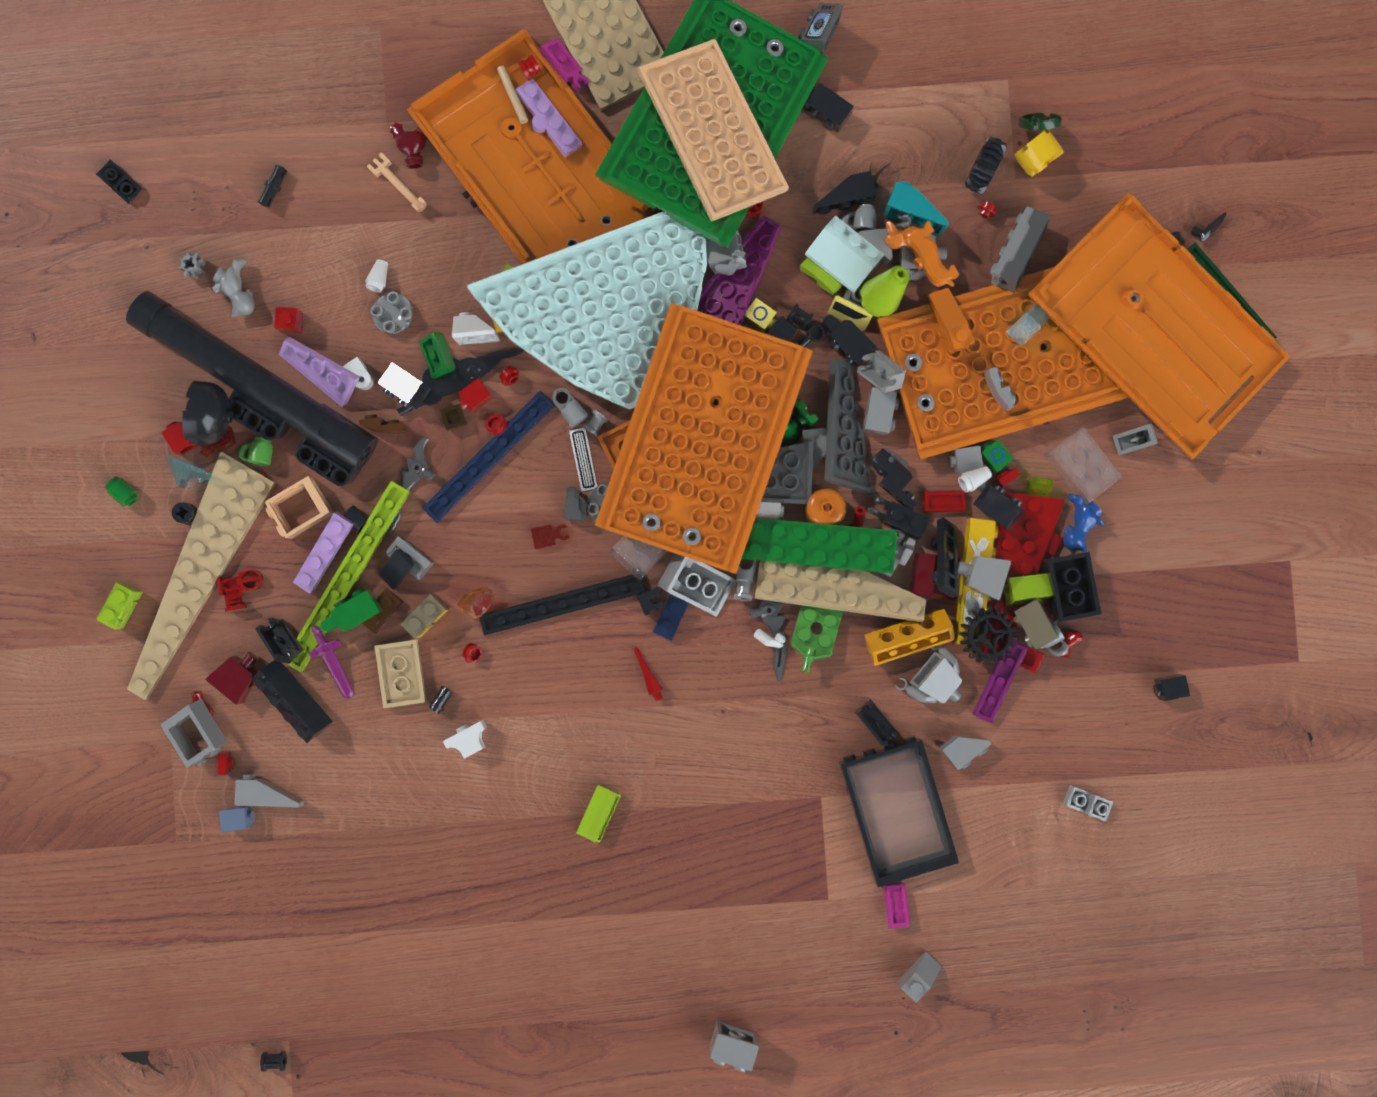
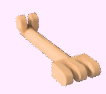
M382 152L379 153L378 156L383 162L380 163L374 158L372 161L377 165V168L374 169L371 164H368L366 167L377 178L383 174L412 203L411 206L417 212H422L426 208L427 203L421 197L417 198L388 168L392 164L391 161Z

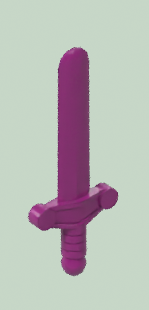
M313 626L312 633L318 646L311 650L310 657L316 658L322 655L342 696L347 699L353 697V688L333 650L340 647L341 641L339 639L326 641L320 628Z

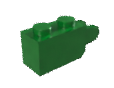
M361 588L352 593V599L348 601L342 599L333 604L335 608L329 611L331 616L322 620L320 628L324 632L331 631L337 627L340 630L348 631L382 612L383 609L371 589L364 591Z

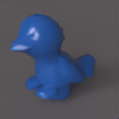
M1069 494L1068 499L1074 503L1076 509L1074 527L1069 524L1067 525L1068 528H1065L1063 543L1070 551L1080 550L1086 552L1088 551L1086 547L1087 532L1096 524L1099 526L1105 524L1099 518L1103 512L1093 501L1085 504L1082 496Z

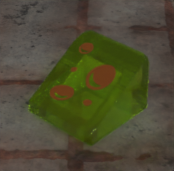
M1038 477L1030 478L1027 494L1047 497L1055 481Z

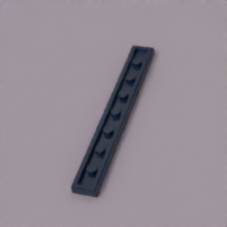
M539 391L507 423L505 431L500 435H495L422 509L438 523L555 405Z

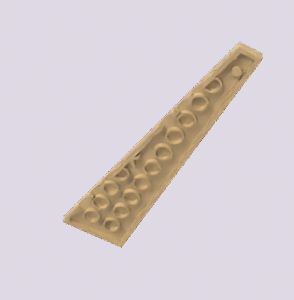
M222 451L219 454L127 690L144 700L149 699L217 585V578L223 575L263 508L265 501H267L277 484Z

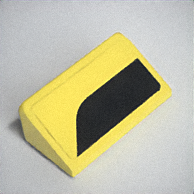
M838 295L835 296L828 310V314L841 321L851 320L861 331L866 329L873 316L864 308Z

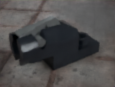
M882 448L869 463L880 477L884 476L878 485L902 506L913 510L918 505L915 502L916 498L910 492L902 491L913 478L907 469L908 462L888 449Z

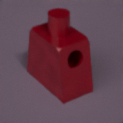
M248 652L243 659L238 656H231L205 680L235 705L243 704L254 685L252 679L257 674V671L252 667L258 661V657L251 652Z

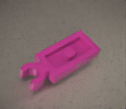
M558 38L541 46L540 52L565 83L570 80L572 88L576 92H579L581 88L579 83L583 84L585 88L588 86V78L581 75L582 67Z

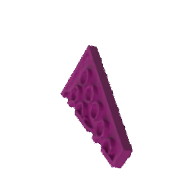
M765 215L760 218L742 240L743 250L746 253L747 267L737 269L732 275L715 273L702 288L697 311L741 325L781 230L777 223Z

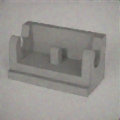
M875 350L874 353L862 357L868 363L858 367L857 373L883 393L902 388L906 373L903 367L880 350Z
M397 536L396 540L386 551L387 555L392 557L399 549L404 553H408L415 563L410 574L420 581L434 562L403 537Z

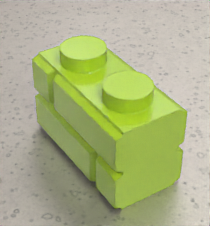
M116 582L96 620L113 629H124L143 591L128 583Z

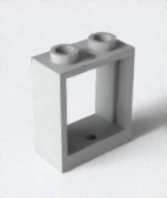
M202 699L187 705L160 724L186 768L194 764L197 767L208 761L207 757L209 755L213 757L222 752L221 747L228 743ZM190 717L209 746L200 753L196 751L180 725Z

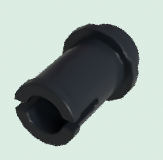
M441 686L433 701L429 702V708L440 714L441 711L445 710L443 707L453 692Z

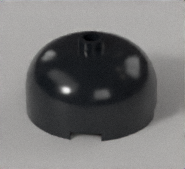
M194 380L188 388L186 397L190 399L187 402L186 411H183L182 425L184 438L189 440V444L211 445L221 440L227 432L229 423L233 419V411H231L227 393L219 385L212 382Z

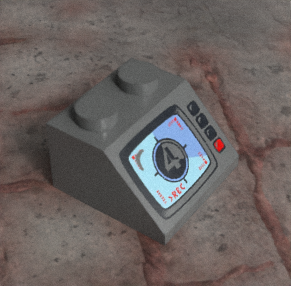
M819 3L816 10H811L807 19L809 24L807 28H802L798 38L821 50L820 53L824 54L839 24L843 5Z

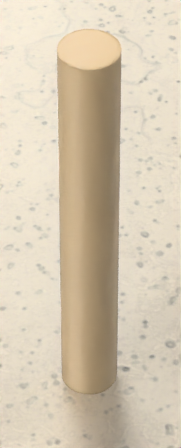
M499 66L497 71L520 123L525 124L528 122V118L505 66Z

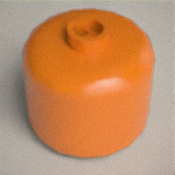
M820 489L811 495L808 503L805 504L804 513L809 523L838 525L846 514V503L837 491Z

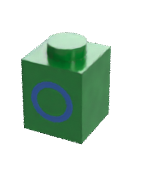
M989 440L980 447L982 449V461L993 474L1014 459L999 440L994 442Z

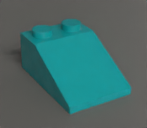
M896 181L882 216L902 223L898 216L908 215L911 221L921 227L929 221L934 229V232L931 234L941 237L949 225L946 218L917 188L912 187V184L906 181Z

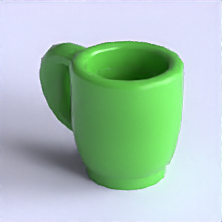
M255 437L252 443L244 444L239 449V458L255 465L270 466L273 452L272 441Z

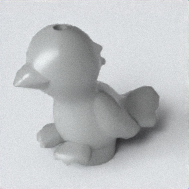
M234 259L230 268L226 270L221 267L213 277L215 285L212 291L217 294L222 292L232 301L231 317L250 315L255 308L253 293L249 289L245 292L242 291L240 270L247 263L245 259Z

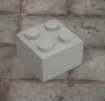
M717 1021L709 1045L710 1059H713V1062L719 1065H732L741 1072L746 1070L752 1071L759 1049L757 1033Z

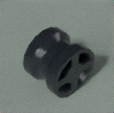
M185 502L177 503L172 509L173 519L184 524L193 523L197 513V508L194 505Z

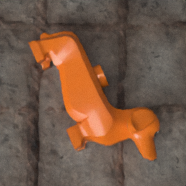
M890 221L885 223L887 229L885 244L890 249L910 248L916 257L914 259L915 266L918 270L922 269L928 280L934 286L941 287L946 284L951 287L954 286L952 280L956 279L960 274L954 264L949 269H946L941 263L937 244L930 237L934 229L929 221L922 228L911 226L903 231H899Z

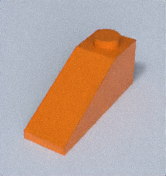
M945 288L929 294L928 297L949 354L972 346L975 341L968 322L950 289Z

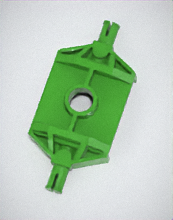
M801 605L790 643L804 659L801 672L809 674L814 660L832 656V650L844 611ZM817 623L821 626L822 631L820 634H813L810 627L812 624Z

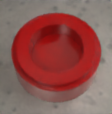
M497 413L489 416L485 422L486 430L492 435H500L507 427L506 419Z

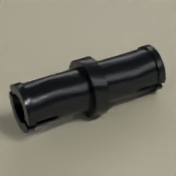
M275 164L269 179L264 183L265 188L257 201L262 206L271 207L270 205L276 193L280 192V185L288 172L285 168Z

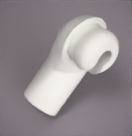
M761 629L756 630L754 633V637L765 646L781 648L786 641V637L780 633H777L775 638Z

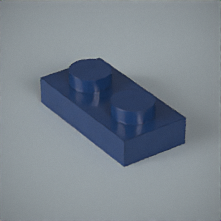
M670 594L653 633L672 641L689 603Z

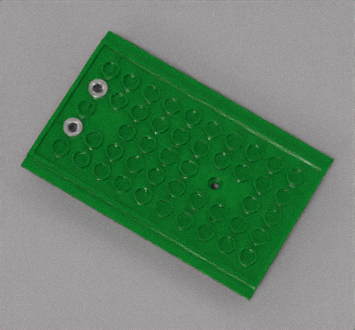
M693 0L660 59L716 39L776 159L829 58L821 54V50L730 0ZM774 47V48H776L778 51L775 52V51H773L771 48ZM644 87L595 176L600 178V181L652 209L658 207L669 213V218L720 246L729 247L749 207L711 222L647 89Z

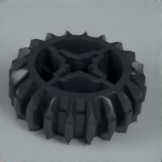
M991 136L987 138L966 179V188L974 193L982 194L985 192L1007 148L1005 142L997 137Z
M987 607L986 611L984 608H979V614L976 611H972L973 619L969 616L965 617L968 625L961 624L965 632H959L960 636H965V639L961 640L960 644H967L963 651H971L968 657L970 659L976 657L977 663H981L983 660L986 665H989L990 661L993 664H997L998 658L1004 661V653L1007 655L1012 654L1008 648L1016 647L1014 643H1011L1012 639L1016 640L1018 638L1012 635V632L1017 630L1016 627H1010L1014 621L1012 619L1006 620L1008 614H1001L1000 609H995L993 612L992 607ZM988 618L998 622L1002 629H994L991 623H989ZM981 621L979 632L973 635L976 625ZM986 632L996 633L991 635L990 640L981 638L985 637ZM1003 636L1001 645L998 649H995L997 648V640ZM975 642L984 643L989 653L980 651L976 647Z

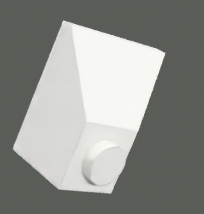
M471 312L459 313V316L453 317L452 338L458 345L500 342L497 332L476 315H472Z

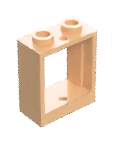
M310 476L305 477L265 501L267 514L271 519L274 518L278 524L276 526L277 531L282 537L285 536L288 539L296 537L334 513L315 479ZM306 489L320 514L292 530L278 505Z

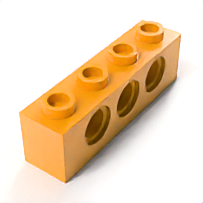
M945 609L924 615L923 622L908 620L864 635L866 647L874 666L955 640L953 625Z

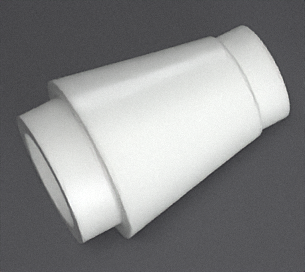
M379 259L376 260L365 280L367 289L378 293L385 289L388 270L387 262Z
M985 466L962 473L958 478V482L964 492H973L991 478L992 474L989 468Z

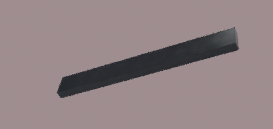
M639 572L479 615V619L485 636L646 592L642 574Z

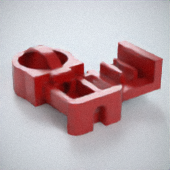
M248 569L239 572L236 577L223 579V577L217 578L220 595H226L224 596L227 607L225 612L247 608L246 602L242 600L244 592L241 591L256 590L262 586L263 576L259 571ZM250 572H254L257 575L254 577L245 578L246 575ZM258 580L255 587L246 585V582Z

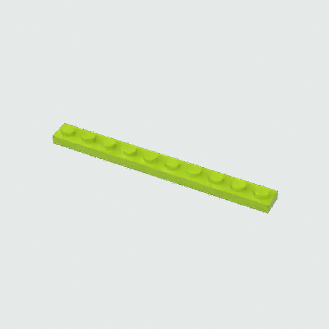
M390 481L296 638L304 650L288 665L300 672L304 671L311 659V650L318 646L312 633V627L318 626L320 628L322 620L331 616L329 611L335 608L333 604L348 598L409 496V490L394 481ZM320 628V631H322L323 635L325 636V634H326L327 632H324V631Z

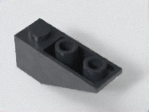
M871 171L850 175L814 205L813 214L825 215L833 209L839 208L840 211L850 209L852 205L871 204L876 197Z

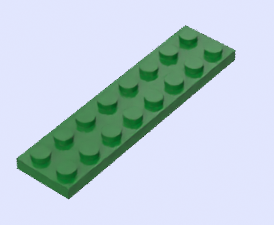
M755 518L741 559L893 574L897 531Z

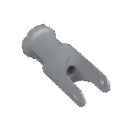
M754 560L753 566L749 570L742 569L740 561L736 573L737 590L736 594H734V599L752 601L751 587L755 581L757 560Z

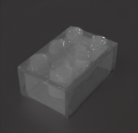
M1084 427L1077 429L1045 454V457L1073 493L1082 496L1085 504L1090 503L1123 477Z

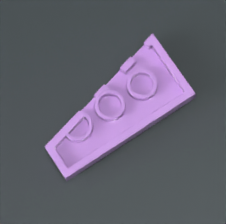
M291 337L284 340L279 352L282 358L338 405L343 407L348 403L360 376Z

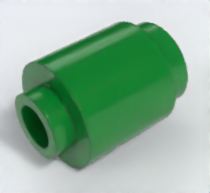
M115 476L105 485L107 494L122 507L132 506L138 500V491L123 478Z

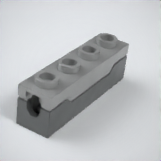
M1028 206L1023 214L1019 213L1015 225H1017L1015 230L1011 229L1008 234L1007 246H1002L998 258L1000 260L998 263L994 262L990 270V275H992L991 284L1015 293L1048 227L1050 214Z

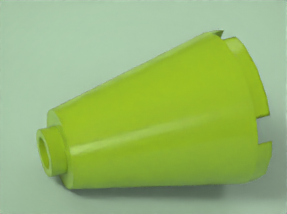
M895 266L866 281L860 290L861 304L864 309L875 317L889 316L896 312L910 279L908 271L901 266Z

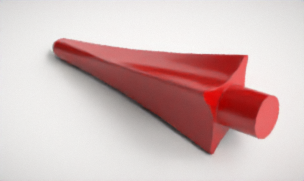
M635 647L634 652L639 661L648 694L653 695L655 701L663 699L660 692L663 688L647 666L639 649Z

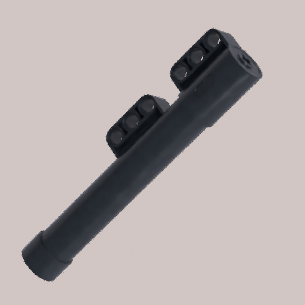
M145 291L132 302L126 315L127 324L147 337H153L233 389L229 401L234 420L268 441L281 439L286 435L290 427L294 428L303 437L295 452L299 462L337 486H344L354 482L362 467L372 456L378 444L377 437L326 404H320L173 309L171 304L154 293ZM237 403L241 407L240 413L236 409ZM254 415L258 417V424L254 421ZM272 426H274L276 429L275 435H273L271 432ZM307 448L311 451L310 458L306 455ZM324 460L328 461L329 463L328 469H326L323 465ZM341 471L346 473V480L341 478Z

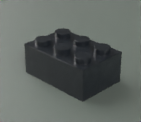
M1090 552L1042 560L1044 574H1048L1053 596L1049 598L1054 622L1102 614Z

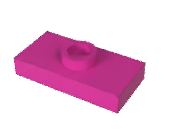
M905 883L883 886L888 928L910 926Z

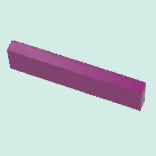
M1014 640L1011 643H1014L1016 647L1008 648L1012 654L1007 655L1004 653V661L998 658V663L994 665L972 713L993 723L1028 648Z

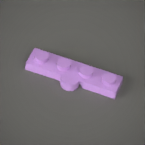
M534 79L516 88L518 97L533 115L532 128L538 133L547 131V135L565 158L582 147V142Z

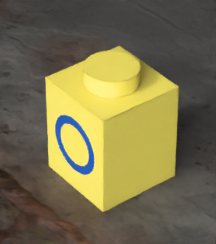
M756 298L746 311L743 319L764 333L766 329L770 330L776 323L775 317L777 312Z

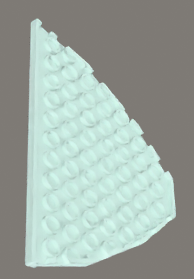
M663 211L469 284L467 289L513 343L571 384L626 409H632L636 406L670 304L673 303L696 311L698 310L703 277L707 267L706 238L669 218L670 214Z

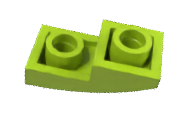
M807 258L800 265V271L817 280V286L832 295L843 286L810 258Z

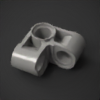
M559 388L553 393L555 405L572 429L589 417L567 389ZM561 393L568 395V400L564 404L557 402V396Z

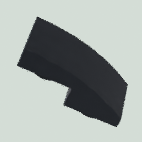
M111 159L96 174L128 204L143 190Z
M399 549L385 565L379 576L395 590L403 578L410 573L415 563L408 553H404Z

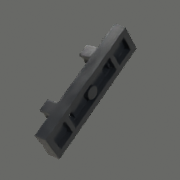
M942 517L937 520V537L931 540V547L937 550L938 568L937 571L931 574V581L938 585L939 590L953 598L959 595L957 526Z

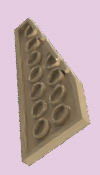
M760 561L755 599L917 622L924 621L925 599L869 572Z

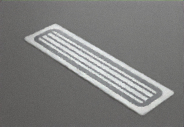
M586 429L570 430L569 433L581 491L592 490L597 487Z

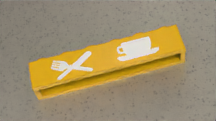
M974 518L966 520L962 562L971 564L972 558L975 556L995 559L996 547H993V543L998 535V526H995L996 521ZM964 575L960 576L954 632L955 640L953 644H960V641L965 639V636L959 635V632H965L961 624L968 625L965 617L969 616L973 619L971 612L976 611L979 614V608H984L986 611L987 601H990V598L965 586L967 576ZM981 621L976 625L973 635L979 632ZM975 642L977 647H983L982 642Z

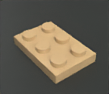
M418 639L376 645L375 653L383 708L427 702Z

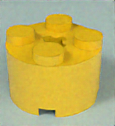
M1045 129L1013 156L1026 174L1032 178L1046 168L1049 163L1062 155L1064 151L1050 130Z

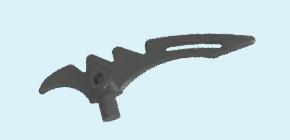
M428 436L423 437L413 448L416 458H407L409 471H401L402 487L407 490L424 476L430 480H434L436 477V473L429 470V465L424 458V448L429 440ZM401 509L388 529L389 534L393 532L400 519Z
M763 600L759 604L758 609L750 610L751 619L761 616L762 620L769 627L773 638H775L777 633L786 637V632L779 631L785 620V616H778L783 606L782 602ZM787 637L783 643L779 667L777 666L779 648H775L773 664L778 681L782 680L784 672Z

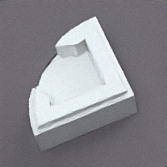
M910 536L907 538L899 564L906 565L914 550L915 538Z

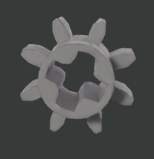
M186 252V256L179 258L181 266L178 269L185 271L183 274L185 277L189 278L192 274L194 278L198 279V275L205 273L203 266L206 265V262L200 260L201 256L198 253L192 256L189 252Z

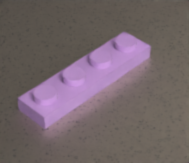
M338 512L333 513L293 583L309 594L315 591L354 525L352 521Z

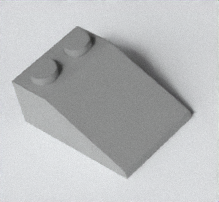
M674 553L657 585L676 597L717 617L736 579L710 565Z

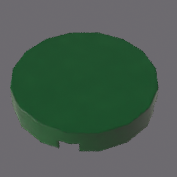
M1031 113L1019 118V127L1029 130L1057 128L1062 123V117L1055 113H1051L1049 116L1044 115V113Z

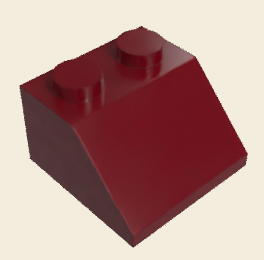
M915 553L910 592L917 596L955 601V597H949L945 592L938 589L936 583L931 581V574L938 570L937 555Z

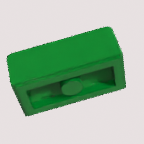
M432 332L419 342L432 379L456 370L446 339L442 333Z

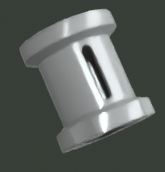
M594 409L592 411L593 415L582 427L597 437L599 430L605 422L608 423L609 419Z

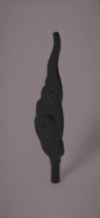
M518 348L510 351H497L477 358L453 359L456 370L432 379L429 368H427L421 382L431 388V390L419 407L437 404L443 397L455 394L467 387L473 380L480 379L489 374L501 360L517 356L525 350ZM411 405L408 408L402 406L397 411L402 416L415 408Z

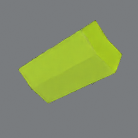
M598 783L576 834L599 843L621 794Z

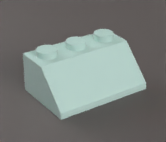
M836 215L805 253L808 258L853 293L885 255Z

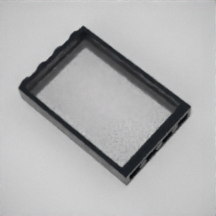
M915 736L903 739L904 743L896 745L895 742L888 743L883 747L884 749L877 751L875 748L863 751L864 755L855 757V754L845 756L843 761L839 762L877 887L959 863L923 741L920 738L916 739Z

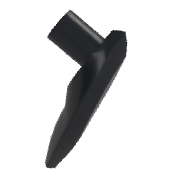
M1223 213L1213 223L1208 224L1205 230L1194 226L1191 234L1199 237L1200 241L1208 239L1221 225L1227 213Z

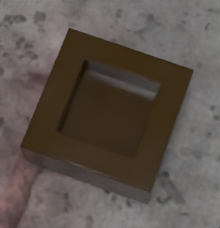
M461 404L440 410L447 431L467 425Z

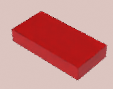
M925 491L923 492V513L966 512V492Z

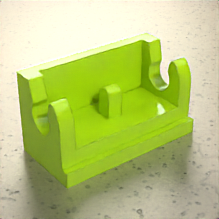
M1048 574L1008 578V584L1003 587L1006 606L1029 604L1035 600L1044 602L1053 596Z

